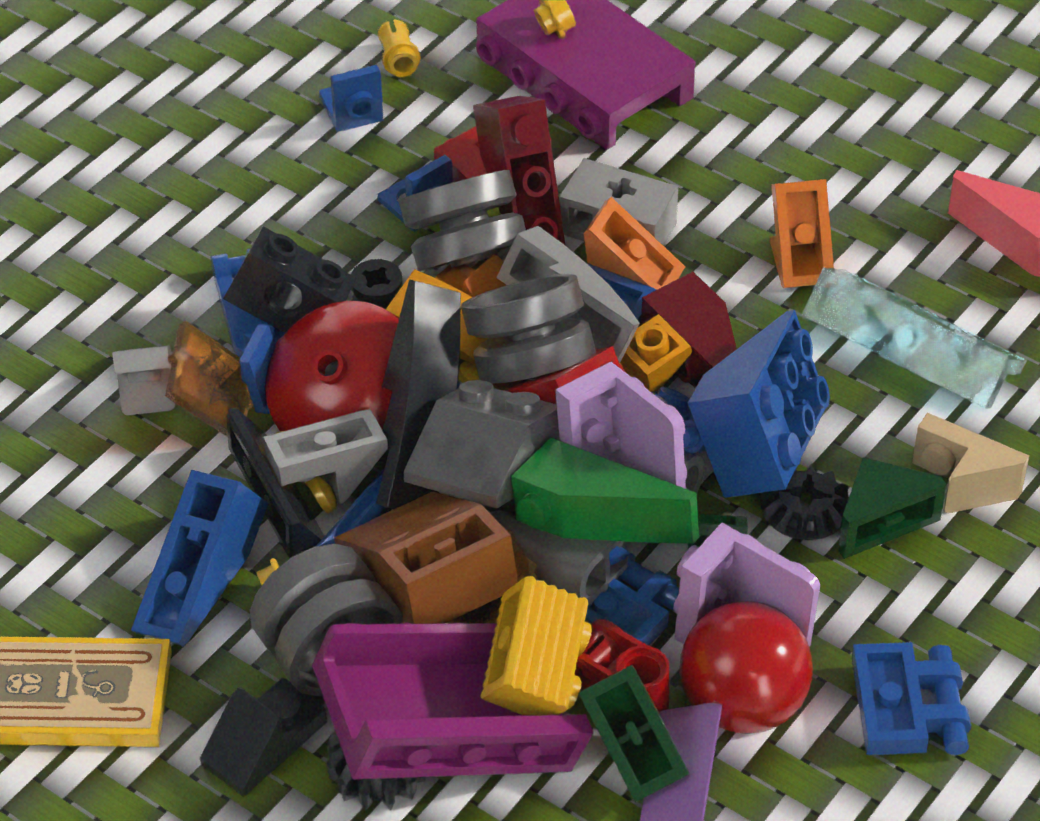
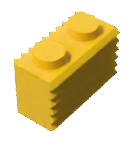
M525 576L506 590L501 597L502 604L498 609L500 614L496 620L498 624L494 630L493 646L489 652L491 656L487 662L489 667L485 672L486 679L482 684L484 689L480 696L485 701L524 716L560 715L573 707L581 689V678L574 674L578 656L584 652L591 637V624L585 622L588 600L587 598H579L576 593H567L565 589H557L555 585H547L545 581H536L534 576Z

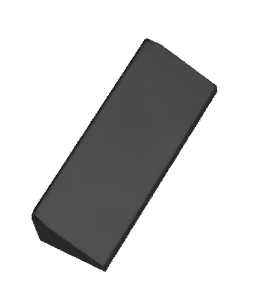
M236 407L229 409L228 414H226L228 449L251 490L269 503L265 515L289 559L316 547L324 537V534L295 483L281 486L265 453L263 437L267 435Z

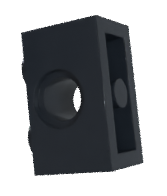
M263 226L223 299L286 333L299 319L313 310L331 303L346 301L356 277L345 272L335 262L324 260L298 246L288 236L277 234Z

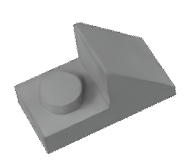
M170 345L112 352L114 372L118 377L121 411L124 415L171 411L175 408Z
M370 408L263 437L266 456L281 486L295 482H306L314 477L324 475L327 483L333 489L339 505L349 498L388 449L387 438Z

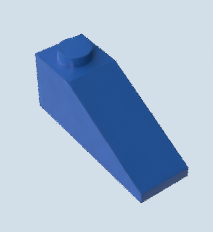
M191 470L131 631L154 639H170V643L185 647L249 557L269 503L239 481Z

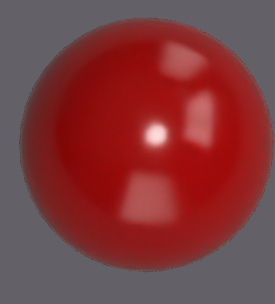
M753 601L724 604L704 615L687 635L680 656V680L692 706L707 703L722 704L719 728L736 733L768 731L790 719L805 701L813 675L810 647L797 624L782 611L767 604Z

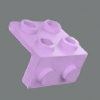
M609 362L555 389L560 441L686 489L687 469L684 463L683 435L685 434V424L683 418L675 407L665 404L647 390L639 379L629 376L613 362Z
M721 523L700 547L693 545L685 552L677 568V576L681 578L679 594L673 607V611L677 614L675 640L684 644L687 635L694 625L713 609L732 602L753 601L772 606L789 616L804 634L809 647L811 646L820 582L805 566L789 561L761 545L754 537L742 534L724 523Z

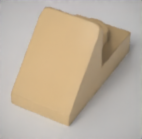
M927 413L917 428L912 463L935 475L949 479L944 512L954 513L1018 499L1023 490L1029 455Z

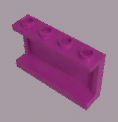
M507 0L476 18V50L481 60L512 80L518 88L527 91L535 98L545 99L548 110L561 116L576 127L583 136L592 139L606 150L616 145V127L620 122L663 95L679 107L694 97L696 61L608 0H566L574 16L576 26L565 31L566 37L563 39L559 38L556 31L546 35L534 14V9L540 6L539 0Z
M498 623L335 624L329 627L312 663L352 779L572 772L594 732L586 714L563 715L561 713L560 715L524 716L481 699L480 695L484 689L482 684L486 679L485 672L489 667L487 662L491 656L489 652L493 646L494 630Z

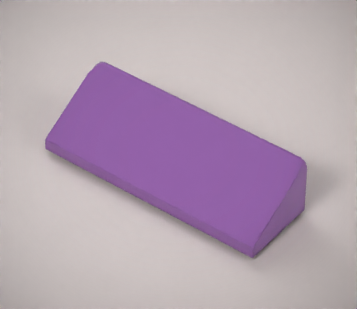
M707 703L659 712L690 774L645 797L640 821L704 820L722 704Z

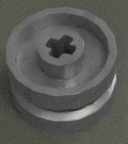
M502 170L453 182L399 200L405 226L419 229L439 224L441 230L418 238L411 246L418 271L451 264L452 268L490 258L493 254L498 255V250L512 246L516 235L526 230L522 215L507 213L489 218L487 210L506 205L515 198L516 191L510 170Z
M561 274L530 279L487 291L461 304L467 333L479 338H489L481 343L474 350L473 354L480 380L490 383H506L529 379L573 366L596 353L589 322L569 318L584 306L577 275Z
M339 544L313 547L290 558L270 574L256 592L250 609L252 629L265 647L276 657L277 664L291 684L302 694L323 696L312 663L330 626L348 623H403L402 612L387 592L376 582L375 576L351 547Z

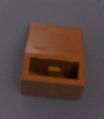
M434 491L334 537L335 544L351 547L375 576L376 582L387 592L402 612L404 623L446 624L503 596L506 590L518 582L511 535L481 504Z

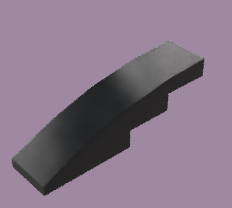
M411 279L408 282L382 388L392 390L382 430L387 438L390 450L376 504L391 509H396L434 491L404 482V470L436 401L457 389L460 354L461 293Z

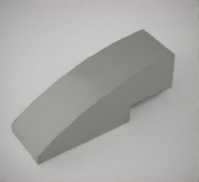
M536 226L518 233L498 273L497 279L506 285L551 275H577L584 306L569 318L589 322L595 349L613 346L620 363L640 324L629 307L586 262L541 227Z

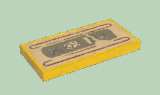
M0 637V745L160 747L172 653L170 639Z

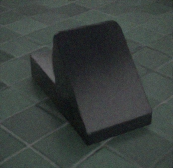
M284 677L258 699L243 688L238 687L232 693L200 756V763L244 797L327 723L326 708L309 695L299 692Z

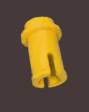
M393 20L396 32L393 33L389 21H387L378 30V38L384 50L382 63L385 70L397 77H407L417 69L421 58L418 47L411 43L409 30L404 22Z

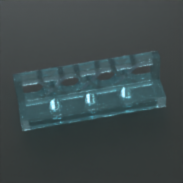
M823 267L802 313V316L984 409L992 408L1007 374L1020 375L1027 361L845 269Z

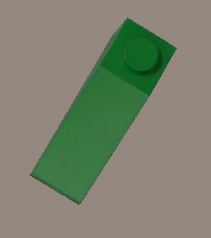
M552 437L511 476L516 520L561 538L694 544L699 538L697 493Z

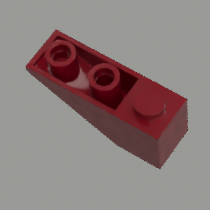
M515 96L473 105L480 156L486 173L510 170L516 191V196L510 203L498 207L501 215L507 213L522 215L526 230L539 226L566 246L545 99Z
M694 272L642 297V315L639 327L659 314L691 346V355L675 373L683 382H689L695 389L706 372L737 350L726 302Z

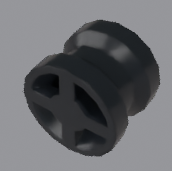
M370 259L361 262L351 273L352 276L356 277L351 289L353 292L352 301L367 302L386 309L403 286L402 272L391 261Z

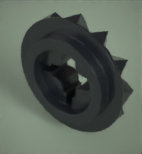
M811 463L805 471H797L795 469L786 489L763 492L761 496V510L766 521L783 535L800 540L826 538L841 529L843 513L849 499L848 485L837 483L833 471L824 474L817 473ZM809 492L813 495L811 506H808L807 512H802V505L800 504L802 493Z

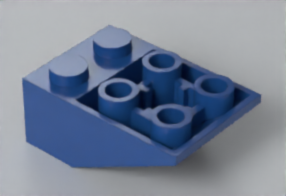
M795 310L786 311L706 372L688 401V406L724 498L786 489L796 467L801 462V457L811 437L815 434L816 427L825 409L829 405L830 393L825 378L817 373L812 359L813 345L811 337L806 329H801Z

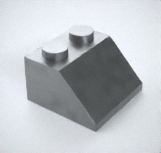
M471 380L460 384L459 389L436 401L404 470V482L494 508L502 506L514 498L511 476L551 437L559 440L557 404L541 401L538 395L530 392L510 393L495 389L492 383L483 380Z

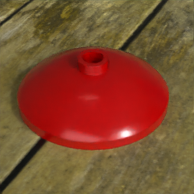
M341 301L324 305L299 319L284 334L276 346L266 375L267 405L279 431L295 429L369 408L383 430L392 390L382 388L399 319L382 307L361 301ZM337 361L338 368L335 373L325 376L326 367L330 363Z

